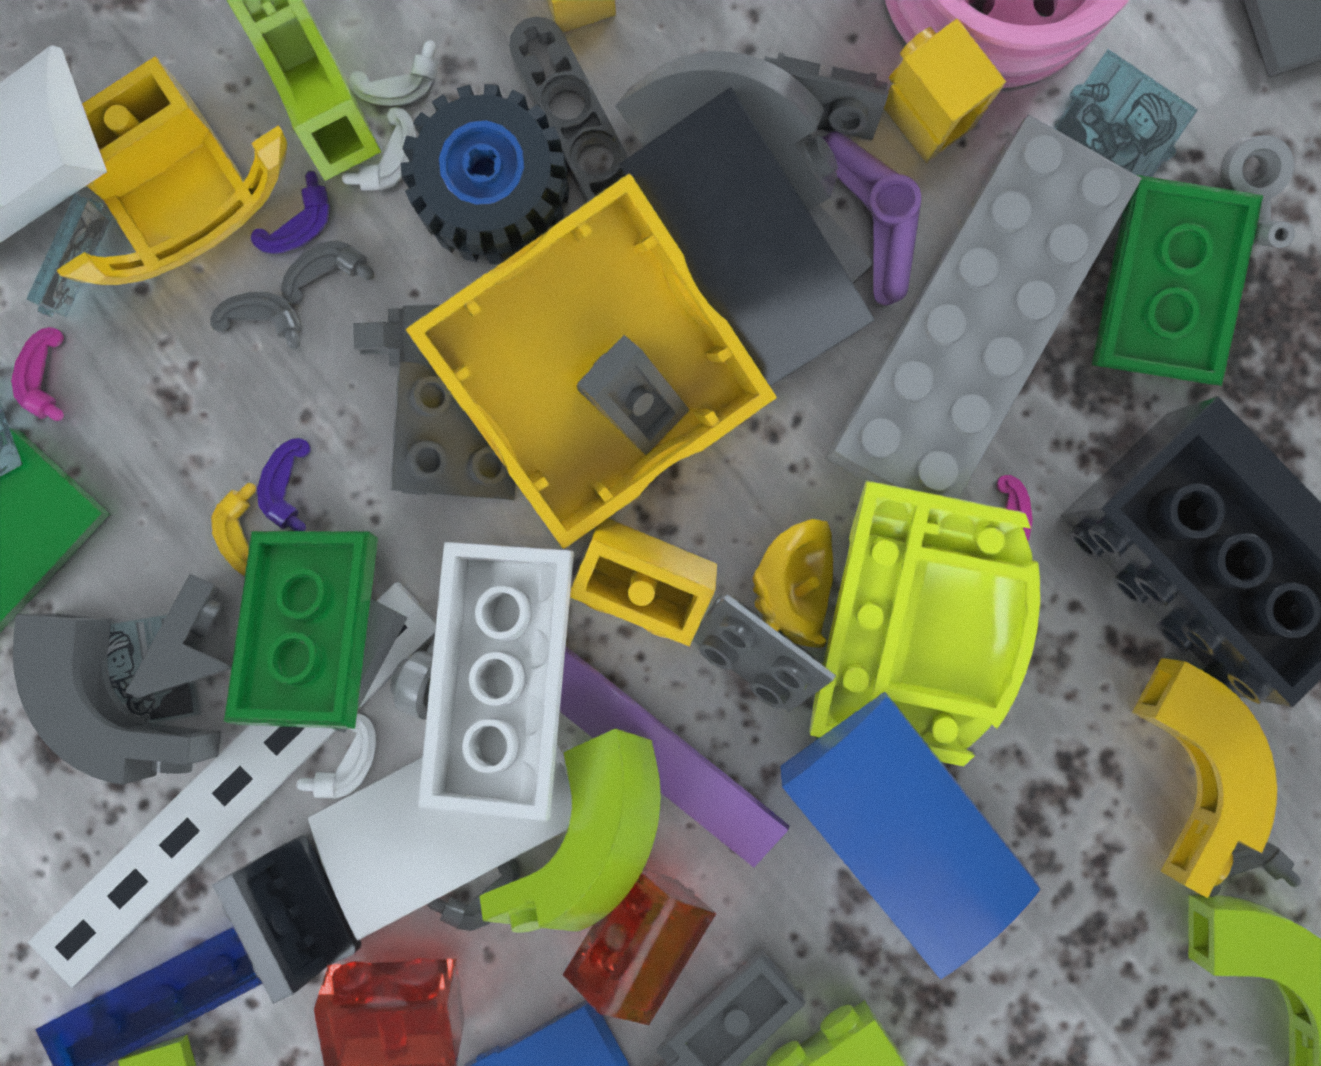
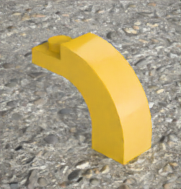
M1161 658L1132 713L1168 732L1182 744L1195 768L1197 796L1192 813L1160 872L1208 898L1213 887L1221 884L1228 876L1233 865L1232 852L1237 843L1260 853L1263 852L1271 833L1277 806L1276 769L1271 749L1261 726L1249 708L1233 691L1219 680L1186 661Z

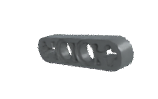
M535 16L524 19L516 25L510 35L509 48L514 67L533 104H537L546 113L549 127L555 126L560 137L567 169L585 203L595 198L593 192L606 190L622 176H626L619 164L627 159L628 155L563 31L555 22L545 17ZM537 38L543 46L551 44L548 47L551 66L556 74H553L547 80L538 58L535 55H528V42ZM564 90L575 91L584 99L585 107L576 118L569 120L560 119L549 109L553 96ZM592 144L607 147L614 157L611 167L606 172L598 175L583 171L578 164V156L581 151Z

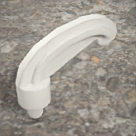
M431 40L424 43L422 54L414 56L410 74L369 82L365 73L355 71L349 78L351 89L363 101L373 105L397 107L415 103L428 95L435 82L439 62L434 59L436 44Z
M394 107L387 113L388 122L395 129L380 163L377 165H359V172H345L342 176V181L345 184H360L362 191L384 190L395 186L402 179L401 163L409 162L402 149L406 135L416 137L413 121L404 109Z
M357 714L356 727L351 729L357 732L336 773L316 772L315 778H301L297 781V788L299 790L313 791L314 798L335 799L350 795L363 783L372 766L377 744L375 727L366 715Z

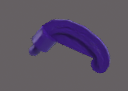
M309 170L305 174L307 187L301 189L304 210L272 234H269L268 231L262 228L255 229L251 234V241L256 248L270 254L286 253L303 247L321 233L329 221L330 205L326 187L319 185L315 171Z
M301 438L290 439L282 443L272 453L262 469L257 487L259 508L266 518L282 530L288 527L293 531L306 530V524L297 518L299 511L285 500L295 458H305L311 452L310 444Z

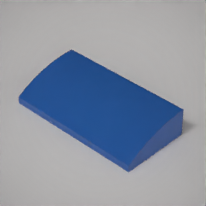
M883 692L780 765L782 788L940 980L962 966L993 941L1019 916L1041 890L1037 881L886 692Z

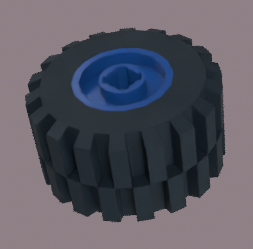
M484 84V93L481 95H474L471 85L457 88L459 98L448 103L444 94L433 100L432 104L436 112L431 117L420 112L414 120L413 124L419 135L417 138L406 135L402 149L409 162L401 163V177L409 188L405 190L410 204L431 236L434 235L441 246L451 253L455 249L459 250L465 260L477 263L479 255H485L490 264H501L503 262V253L511 251L514 254L527 244L547 232L550 224L556 225L562 221L564 217L562 202H568L569 197L567 176L569 175L555 126L549 127L546 113L537 104L529 109L525 95L513 89L508 98L505 99L502 97L499 85Z

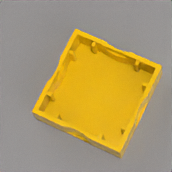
M630 173L405 329L461 408L478 428L563 550L640 496L643 490L665 469L683 458L703 451L777 398L727 320L719 315L700 293L688 270L683 253ZM623 335L645 353L689 408V411L647 455L642 453L577 389L578 382L592 369L597 359L607 353Z

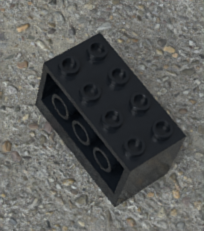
M1219 396L1166 413L1061 514L1062 518L1073 528L1068 534L1075 545L1086 555L1093 559L1101 557L1117 574L1113 578L1116 587L1135 604L1141 606L1145 603L1161 619L1157 624L1160 633L1181 651L1187 652L1190 650L1206 666L1202 671L1222 682L1238 697L1247 698L1256 704L1267 702L1293 708L1321 681V502Z

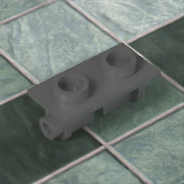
M780 52L777 59L765 56V61L778 66L801 82L824 108L817 128L871 140L874 139L889 92L886 90L887 82L876 80L877 73L870 72L866 74L832 67L830 78L818 76L821 65L819 63L784 56L785 53Z

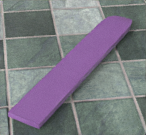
M565 646L560 712L592 738L616 728L652 740L659 772L660 793L752 867H755L785 835L790 825Z

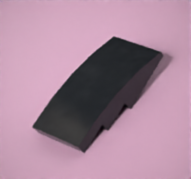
M732 87L720 93L619 164L626 175L629 173L632 175L683 253L691 277L703 297L719 315L727 320L770 387L876 321Z

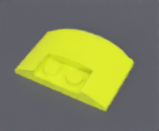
M866 480L848 539L850 541L824 661L821 663L834 673L836 677L831 683L815 693L809 731L811 736H823L883 692H886L941 762L964 767L975 756L967 748L974 744L991 725L998 729L1019 692L1034 648L1040 610L1039 563L1033 560L1028 540L1022 528H1030L1025 513Z

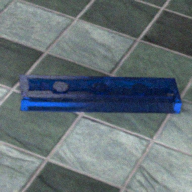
M232 925L60 1014L35 1030L53 1066H105L263 983L256 976L252 962Z

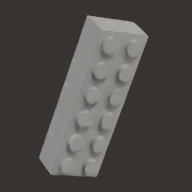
M1028 114L1007 140L825 458L864 481L867 480L959 499L1142 178Z

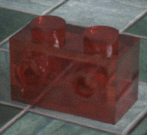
M644 867L637 882L619 905L603 919L592 925L562 975L599 1014L650 1025L717 913L677 879Z
M417 958L410 961L377 963L355 961L346 964L328 965L313 1009L324 1066H457L465 1018L456 958L435 960Z

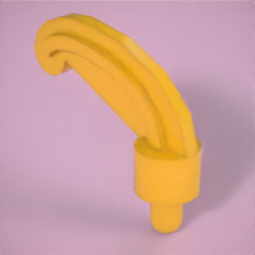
M250 482L246 483L238 492L231 489L217 504L211 516L212 535L220 553L233 569L245 576L249 545L238 519L251 506L248 499L256 491V486Z

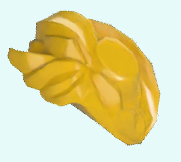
M810 519L795 524L778 535L767 548L758 568L752 576L754 583L753 592L758 595L754 605L763 614L762 621L777 632L780 630L794 644L807 647L823 648L827 642L821 633L833 581L834 563L832 532L828 521Z

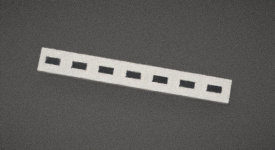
M395 582L376 601L408 618L359 709L392 677L396 667L402 660L409 659L411 655L419 651L435 635V618L399 582ZM249 725L27 943L71 989L75 987L296 772L336 730L332 728Z

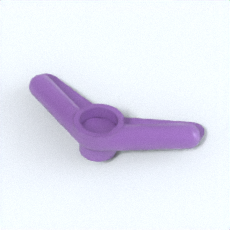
M837 131L830 132L822 138L829 145L838 164V169L835 171L837 178L872 213L874 223V299L880 305L888 306L894 304L907 295L921 207L920 189L913 179L897 173L844 134Z

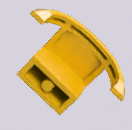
M154 56L82 103L107 170L106 173L86 186L103 199L136 252L109 257L92 256L83 252L57 269V272L60 276L75 282L97 285H121L161 275L184 265L215 247L243 226L269 198L279 178L287 155L288 142L282 129L278 125L251 143L254 148V161L248 176L244 180L188 92L160 60Z

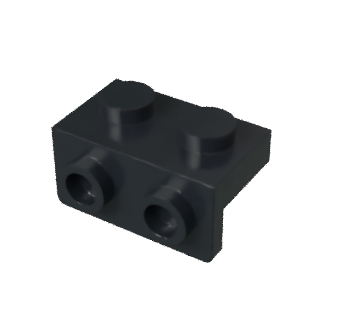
M300 835L255 858L212 884L222 903L226 917L237 932L252 962L254 972L262 981L273 1004L295 994L325 968L353 955L362 946L361 941L356 940L331 883L305 835Z

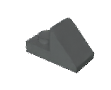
M625 335L607 353L597 359L592 369L577 384L578 391L645 455L689 411V408L645 353Z
M191 573L189 574L125 693L136 698L149 697L231 671L232 665L190 646L195 635L204 639L208 636L220 615L223 604L215 601L220 591L218 587Z

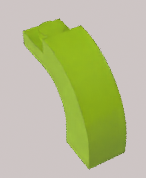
M226 0L262 60L282 99L295 133L324 181L381 153L379 145L354 94L304 0Z
M615 728L563 752L572 805L570 822L565 838L553 858L538 871L479 895L484 922L511 924L512 932L516 933L530 932L541 928L579 932L603 919L619 905L643 871L657 833L661 795L659 772L652 740Z
M1188 894V958L1213 976L1263 977L1273 980L1281 991L1288 1010L1289 1066H1321V939L1306 928L1260 904L1232 896L1216 895L1206 898L1203 895Z

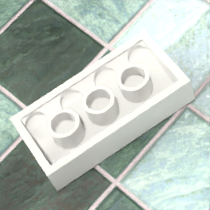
M50 45L0 83V243L107 172L62 48Z
M444 542L418 798L419 808L539 821L550 820L574 558L573 551Z
M558 745L556 746L550 820L548 821L419 808L418 798L423 757L308 817L323 866L356 940L358 941L568 830L572 806L571 791L565 759Z

